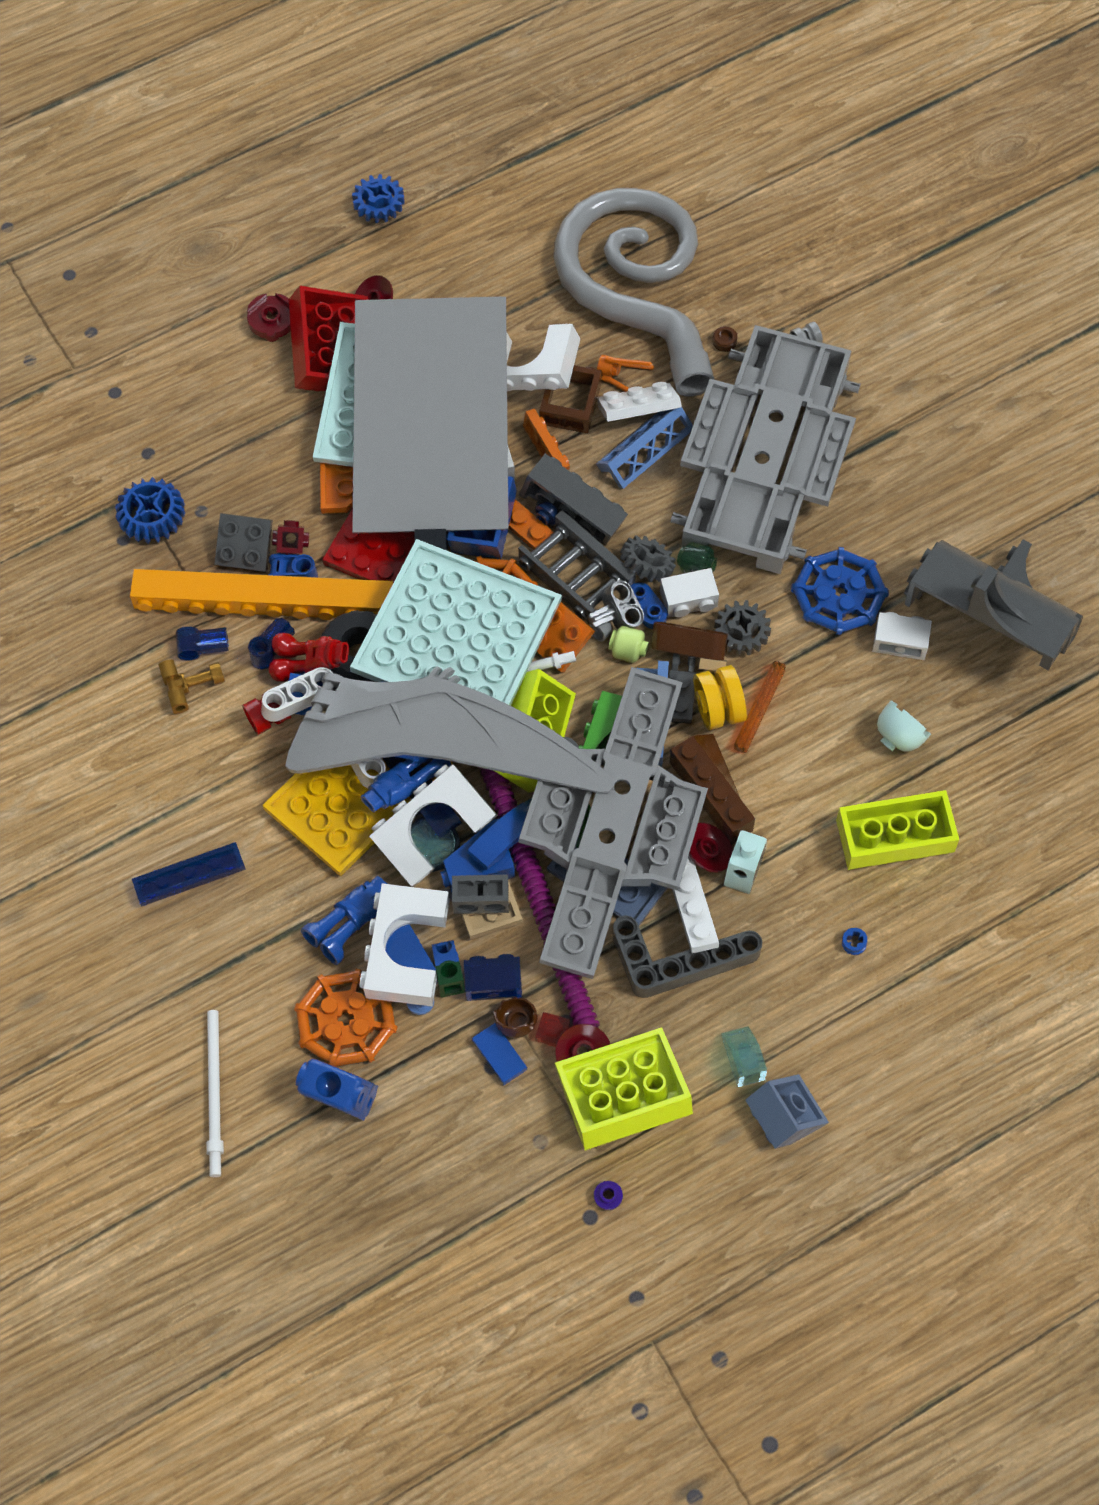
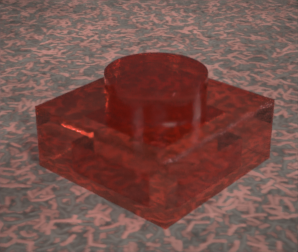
M543 1012L535 1041L556 1047L561 1034L569 1028L570 1019Z

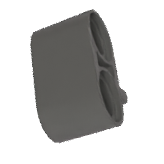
M622 580L616 581L603 591L602 600L605 606L588 615L589 624L593 628H597L609 621L613 622L617 630L621 626L636 628L644 620L643 610L629 583ZM614 590H617L620 593L621 600H618L614 596ZM625 613L632 617V623L627 622Z

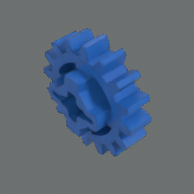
M379 174L377 179L370 175L369 181L361 179V186L355 185V193H352L354 210H358L359 217L365 215L367 222L371 218L375 219V223H378L379 219L382 218L385 222H388V217L396 218V211L402 212V205L405 204L403 187H399L398 181L392 182L391 176L382 179V174Z

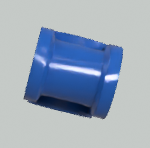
M277 553L269 556V564L271 565L269 575L318 578L315 562L309 555Z

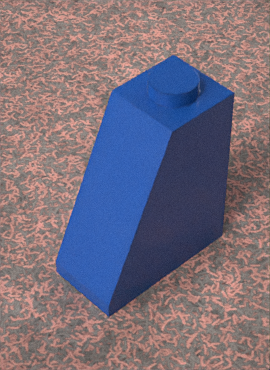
M499 818L491 821L443 861L444 871H441L440 874L444 887L449 886L451 893L452 876L508 874V879L515 877V867L509 849L505 857L487 870L467 854L469 847Z
M410 924L402 926L392 933L386 944V953L391 960L405 967L436 971Z

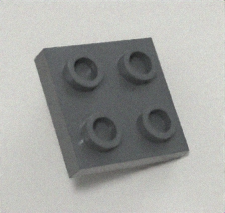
M220 513L214 565L267 571L273 520Z

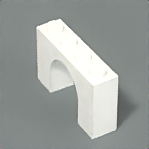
M573 324L549 325L543 349L533 361L519 367L507 366V391L556 390L569 387L580 343V337ZM506 332V334H507V360H508V356H509L510 349H511V345H512V340H511V338L509 337L508 333Z
M444 765L434 774L436 779L431 784L423 783L413 792L415 797L410 802L402 801L392 810L394 815L386 821L383 818L371 828L374 832L369 837L412 887L416 886L435 869L416 847L411 835L412 821L423 807L433 803L447 804L458 812L475 833L479 832L497 816L455 765L450 767Z
M382 884L380 893H376L374 898V909H377L376 919L371 918L369 935L373 936L371 945H366L364 961L368 962L367 972L362 971L360 978V988H364L366 998L433 1007L437 983L436 971L405 967L395 963L386 953V944L392 933L405 925L421 924L446 927L450 902L448 891Z

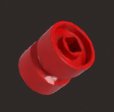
M254 698L242 705L244 713L257 735L271 729L272 723L279 725L291 718L290 715L276 722L266 720L261 712L262 699ZM274 702L268 704L271 708L280 707L279 704Z

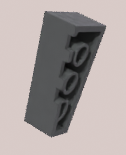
M547 454L543 455L529 473L519 493V496L524 499L530 496L538 501L536 506L547 501L554 505L558 512L563 510L605 546L628 515L619 504L605 498L599 489L590 487L577 473L570 472L562 466L558 459Z

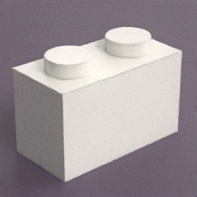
M711 568L661 578L660 594L663 604L667 609V618L674 616L684 617L689 613L697 611L708 612L718 607L719 592Z
M879 612L872 652L925 660L932 621L925 620L919 616L906 617L894 612Z

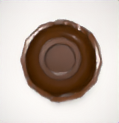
M515 997L509 1000H502L499 1008L493 1011L497 1029L506 1037L515 1039L528 1035L534 1029L538 1019L535 1006L525 998Z

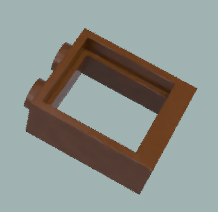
M576 365L573 367L570 382L591 386L585 411L550 404L554 390L545 389L539 417L544 418L547 426L588 434L601 388L602 370Z

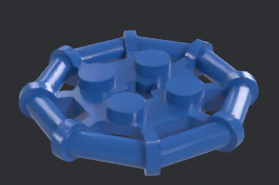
M838 547L837 550L805 558V564L795 583L791 585V592L795 594L803 612V619L806 622L811 621L835 631L836 635H841L842 632L864 625L872 626L876 622V616L885 598L889 596V589L885 587L877 570V563L873 559H865L844 550V547ZM837 560V565H831L825 570L820 567V565ZM843 561L851 563L862 569L857 572L855 570L843 566ZM813 572L817 576L814 585H806L808 578ZM866 575H869L874 589H867L864 579ZM835 588H843L847 593H841L840 596H837ZM807 595L815 597L817 601L815 607H811ZM874 598L869 609L865 610L862 607L865 599ZM823 612L836 618V621L819 613ZM852 613V615H858V617L852 619H848L845 621L842 620V618L846 617V614Z

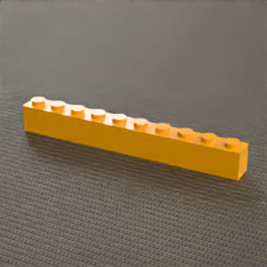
M134 569L130 598L134 609L141 611L164 610L169 613L189 611L194 614L213 612L219 615L233 613L244 616L267 615L273 618L293 616L297 619L316 617L322 620H331L343 613L357 610L369 611L377 615L393 585V581Z

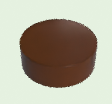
M720 327L713 334V345L719 351L729 352L736 347L738 335L730 327Z

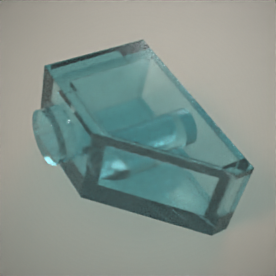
M749 1026L721 1033L737 1087L764 1081L767 1068L759 1043Z

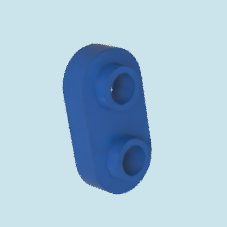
M638 582L632 584L631 587L634 594L637 592L644 594L642 596L635 594L644 613V620L642 622L644 626L653 629L654 622H666L667 609L653 590L645 583ZM657 611L659 614L652 615L650 612Z

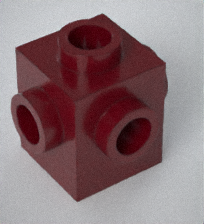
M284 520V525L279 524L278 530H273L272 545L277 546L276 552L285 555L303 554V548H308L309 532H304L305 526H299V521ZM287 534H294L296 536L295 542L289 543L286 540Z

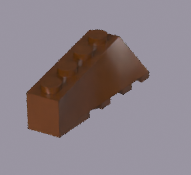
M714 734L691 736L670 750L669 763L683 781L708 788L703 808L716 826L727 836L731 845L737 842L741 830L753 832L755 817L739 796Z

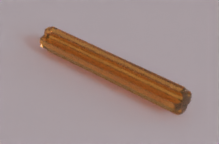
M779 661L772 663L734 743L736 751L741 753L748 751L786 668L784 663Z

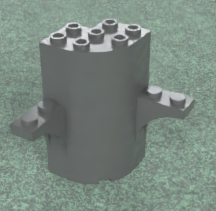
M1024 539L1018 547L1013 546L1006 557L1008 563L1006 566L1000 565L998 570L944 540L936 542L932 550L927 548L920 560L922 563L920 568L912 570L907 580L909 584L904 592V595L907 596L905 605L908 607L911 606L915 598L920 600L924 592H927L1042 655L1039 666L1048 671L1059 653L1065 654L1077 635L1083 620V615L1032 588L1026 573V559L1032 544Z

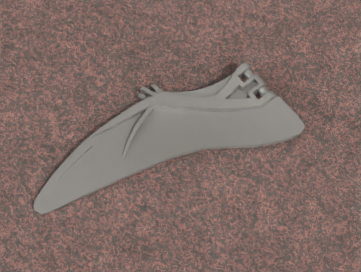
M438 666L424 678L398 682L360 681L344 678L339 674L325 673L322 679L323 686L318 688L311 702L312 708L306 712L288 751L285 764L290 773L300 774L352 765L379 758L409 755L449 760L596 793H609L614 788V781L605 770L555 731L504 702L485 693L457 684L461 679L457 675L452 676L455 672L453 668L449 667L440 674L442 669Z

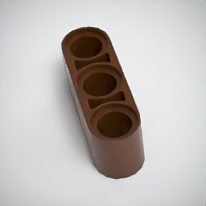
M656 621L653 626L650 648L722 661L725 657L728 634Z

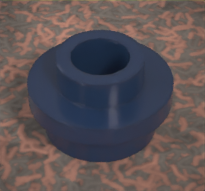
M547 501L543 504H538L535 507L536 518L545 525H555V516L559 513L556 507Z

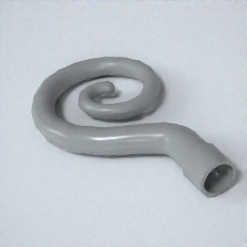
M639 188L606 190L595 193L577 203L561 222L554 243L553 259L561 285L580 305L602 317L664 338L671 358L669 364L677 392L683 396H697L705 393L710 379H714L708 354L703 348L699 331L694 322L677 309L619 294L595 282L582 269L578 259L581 237L593 222L604 215L618 211L635 210L648 212L667 221L678 233L679 246L670 260L652 266L640 265L627 260L620 252L621 245L626 242H634L639 245L645 244L649 239L648 233L644 229L637 227L620 228L611 233L603 250L608 264L619 274L627 278L646 283L668 281L680 275L692 263L698 247L697 229L689 213L673 199L655 191Z

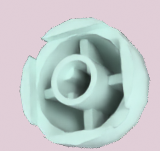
M890 701L882 710L877 722L878 731L883 736L880 742L891 751L897 748L903 752H910L919 748L930 737L931 733L925 731L926 728L903 709L901 712L896 707L897 704Z

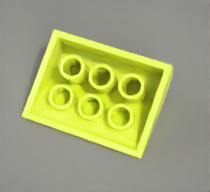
M662 1027L555 1063L584 1150L693 1114L692 1096Z

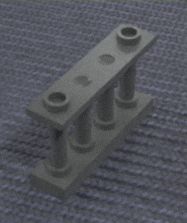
M563 510L555 516V532L536 549L530 552L523 545L518 548V561L521 567L528 572L531 571L553 592L562 595V600L573 608L574 613L582 620L585 619L588 623L589 613L594 612V607L602 601V593L607 587L620 580L629 583L631 586L636 580V574L630 573V568L624 567L622 561ZM567 539L574 547L553 566L548 568L539 560L559 541ZM580 555L588 557L592 564L569 584H566L557 576ZM598 571H604L610 577V580L586 601L575 592Z

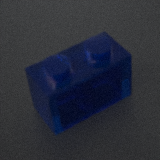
M502 954L497 958L486 959L484 956H473L469 960H464L466 1001L522 998L520 956L514 957L511 954Z

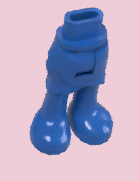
M427 757L420 758L419 762H412V760L406 759L404 762H399L392 769L381 773L375 778L373 784L368 786V791L361 795V800L372 812L380 808L386 809L412 795L419 786L434 778V774L444 765L450 767L452 764L449 760ZM423 763L427 764L410 777L409 773Z
M376 876L371 882L365 881L363 885H359L343 900L334 905L335 909L318 922L307 923L302 927L301 933L303 937L313 947L317 948L320 945L324 956L334 965H338L344 958L343 945L348 938L357 930H360L366 922L371 921V918H376L377 909H374L375 894L380 893L382 884L388 883L379 876ZM346 916L348 921L325 939L329 931Z

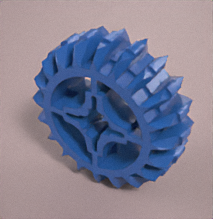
M153 477L150 482H146L142 478L140 484L137 485L132 482L131 489L124 488V495H118L119 503L115 507L117 522H119L121 530L123 532L126 531L129 538L135 537L138 543L143 538L148 544L151 539H155L159 543L162 536L169 539V532L177 533V526L183 523L182 517H185L184 500L181 498L178 489H175L172 483L166 485L163 478L157 483ZM168 503L170 505L169 510L164 514V506ZM136 506L138 510L136 511V515L132 518L131 513Z

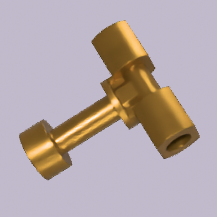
M173 659L165 660L158 664L164 684L169 688L167 694L174 714L189 710L185 694L189 693V687L211 680L214 681L215 685L225 682L219 662L210 664V670L188 677H184L183 673L178 674Z

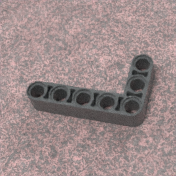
M627 915L620 916L613 925V941L634 994L641 998H648L751 964L760 957L763 943L761 936L757 932L749 930L718 940L719 948L691 953L689 949L652 962L638 923L633 917ZM622 928H627L632 931V934L624 936L618 931ZM745 943H751L756 947V949L753 951H747L742 947V945ZM718 952H726L730 958L723 960L718 958L716 954ZM638 953L642 958L634 961L629 959L628 955ZM698 960L701 961L704 964V966L701 968H694L690 965V962ZM674 969L678 974L674 977H668L664 974V971ZM645 977L651 981V984L643 986L637 981Z

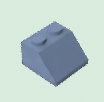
M799 1074L768 1081L745 1100L750 1107L751 1114L758 1120L767 1140L775 1149L791 1145L829 1123Z

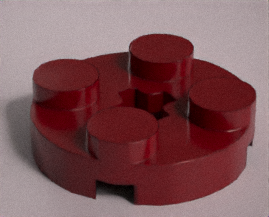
M266 293L254 298L247 308V321L250 330L255 335L265 338L269 342L277 341L279 337L288 334L291 331L289 298L275 293V296H267ZM276 313V317L267 319V314L273 315Z

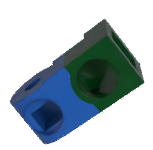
M454 940L431 944L441 998L466 993Z

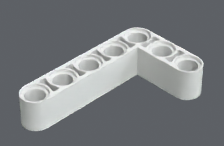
M324 667L316 668L266 691L262 698V716L268 721L276 722L312 706L311 702L318 688H322L316 682L322 681L325 673H332V671ZM301 692L304 694V696L295 697L292 695V693ZM274 702L279 704L280 707L271 708L268 704ZM382 758L351 765L359 781L366 788L373 784L374 779L385 772L386 768ZM373 769L376 770L379 774L376 776H371L367 774L366 771Z

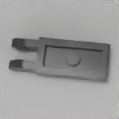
M673 653L672 670H670L669 678L683 683L671 722L692 724L694 702L693 677L696 674L694 672L696 657L694 656L688 657V672L678 671L680 655Z

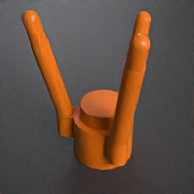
M603 354L597 365V370H602V381L611 383L624 392H627L629 388L612 378L619 375L621 366L648 370L654 369L651 362L614 358Z

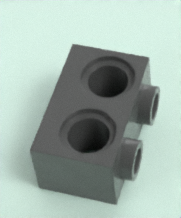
M508 874L452 876L453 913H509Z

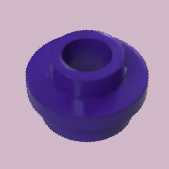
M603 1181L597 1185L594 1191V1200L598 1207L603 1210H613L621 1204L623 1192L617 1183ZM610 1190L614 1196L611 1199H606L603 1197V1193Z

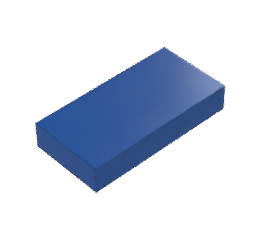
M496 1023L472 1038L473 1043L503 1085H506L527 1071V1066L505 1035L497 1029Z

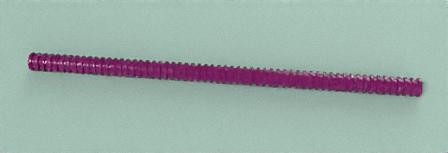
M478 767L481 769L480 773L483 776L486 789L489 791L488 795L492 798L491 803L494 805V811L497 813L496 817L500 819L517 806L514 793L511 791L512 787L508 784L509 780L497 772ZM518 841L509 848L511 850L510 855L514 857L513 863L516 864L519 879L522 880L521 884L525 887L524 892L528 895L527 901L531 902L529 904L530 909L533 910L532 914L536 917L535 922L539 925L538 930L542 933L541 939L546 941L556 905L553 903V897L549 896L551 892L547 888L548 884L544 880V874L541 873L542 868L539 866V859L536 858L537 854L533 850L534 847L519 843ZM552 967L554 971H557L555 977L560 979L558 985L562 987L561 993L565 995L564 1001L568 1003L567 1009L571 1010L570 1017L574 1018L573 1025L590 1024L598 1028L600 1023L598 1020H595L597 1015L595 1012H592L594 1007L590 1004L591 999L587 996L588 991L584 988L585 983L581 981L582 976Z

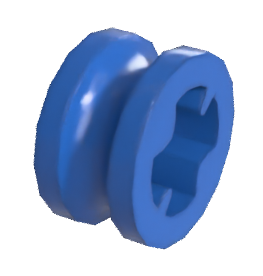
M850 928L843 935L842 946L848 954L859 955L866 949L867 935L862 929ZM853 936L859 937L858 941L862 940V943H858L857 947H853L851 942H847V940H852Z

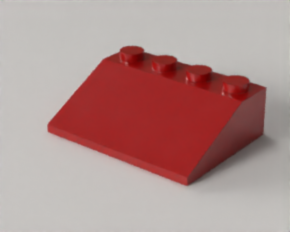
M299 285L288 299L295 388L326 391L340 322L355 324V300H368V296Z

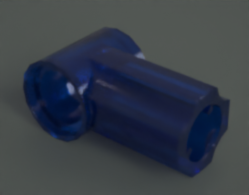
M276 618L260 636L250 640L248 650L251 664L255 668L267 669L274 660L276 653L272 648V639L276 634L288 633L292 636L295 634L294 628L288 621L283 618ZM261 651H264V652H265L264 654H257L258 652H261Z
M195 627L179 628L176 631L177 657L181 660L191 661L198 659L201 654L229 651L226 627L198 630Z

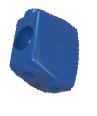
M310 1059L308 1062H305L301 1066L296 1078V1086L300 1095L363 1121L370 1112L378 1086L372 1082L317 1059Z

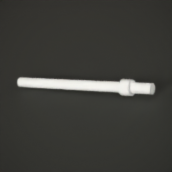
M209 1010L207 1012L209 1141L206 1142V1154L209 1155L210 1177H220L221 1155L224 1154V1142L221 1140L219 1011Z

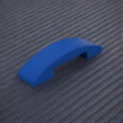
M532 798L516 806L501 817L467 850V854L485 870L505 857L507 850L519 841Z

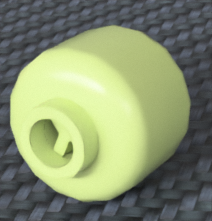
M621 626L618 630H613L608 649L612 650L614 658L635 663L640 656L645 657L649 642L645 641V634L642 630Z

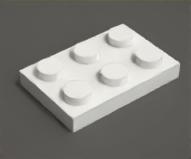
M657 382L652 384V387L647 388L631 387L627 392L621 393L610 391L604 393L601 397H597L598 407L607 422L681 408L679 395L671 384L666 382Z

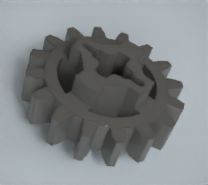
M637 535L633 539L629 537L620 551V559L625 561L624 567H630V573H637L636 575L640 579L647 577L649 582H652L654 578L660 582L661 578L669 577L676 567L674 564L676 558L670 557L672 551H666L664 549L666 545H659L660 543L656 539L649 541L647 536H644L643 539H640Z
M736 600L734 601V607L731 608L726 604L724 612H718L714 628L715 631L728 634L726 644L728 645V653L735 649L737 650V656H740L742 651H746L749 656L753 648L759 652L761 644H767V636H770L771 628L769 627L771 620L770 618H765L766 610L758 611L757 603L750 607L748 600H745L744 605H740Z

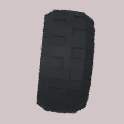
M358 610L343 613L326 626L321 637L331 636L332 639L347 642L349 648L356 644H362L377 615L373 612ZM348 655L346 663H341L339 667L330 669L332 673L339 674L344 678L375 682L350 672V666L355 658Z

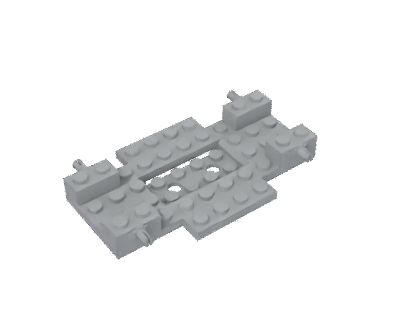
M757 325L754 327L745 353L733 349L730 350L728 359L742 362L735 384L732 385L714 379L709 380L681 458L680 466L703 472L689 515L685 516L673 512L671 517V523L685 526L683 529L682 547L707 553L709 544L737 551L757 557L756 568L781 574L784 562L789 558V555L805 559L807 549L792 546V538L802 502L805 500L829 506L856 421L854 417L832 412L843 390L858 394L861 383L847 380L846 373L849 367L851 350ZM758 395H762L736 472L734 473L732 470ZM801 406L806 407L780 485H777L775 483L778 479V474L785 458ZM773 412H778L783 416V419L780 422H773L769 419V415ZM765 454L769 457V461L765 464L757 463L755 456Z

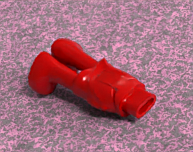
M278 633L272 639V648L276 654L284 658L306 655V659H274L270 663L269 673L274 681L286 682L289 681L290 673H308L320 667L329 670L339 667L341 663H346L348 660L349 645L347 642L332 639L331 636H322L316 640L298 642L291 634Z

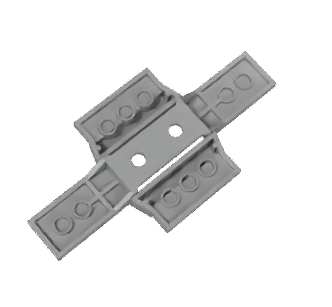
M631 667L606 749H580L600 767L601 765L604 766L603 770L612 777L614 785L619 781L626 782L630 787V791L622 795L618 794L613 788L609 793L595 794L579 848L575 849L592 792L538 780L519 837V843L545 850L544 854L567 869L539 963L593 979L621 886H650L651 883L678 891L708 788L682 781L658 765L683 682ZM652 780L653 782L649 792V796L645 805V809L635 838L629 862L626 866L624 860L627 854V850L631 841V837L645 795L648 781ZM604 830L611 831L615 836V840L609 844L603 843L599 839L600 832Z

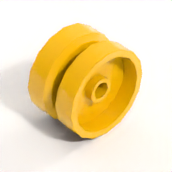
M732 665L717 668L715 677L709 671L694 674L695 697L701 718L708 730L723 727L725 718L730 724L746 721L745 697L737 672Z

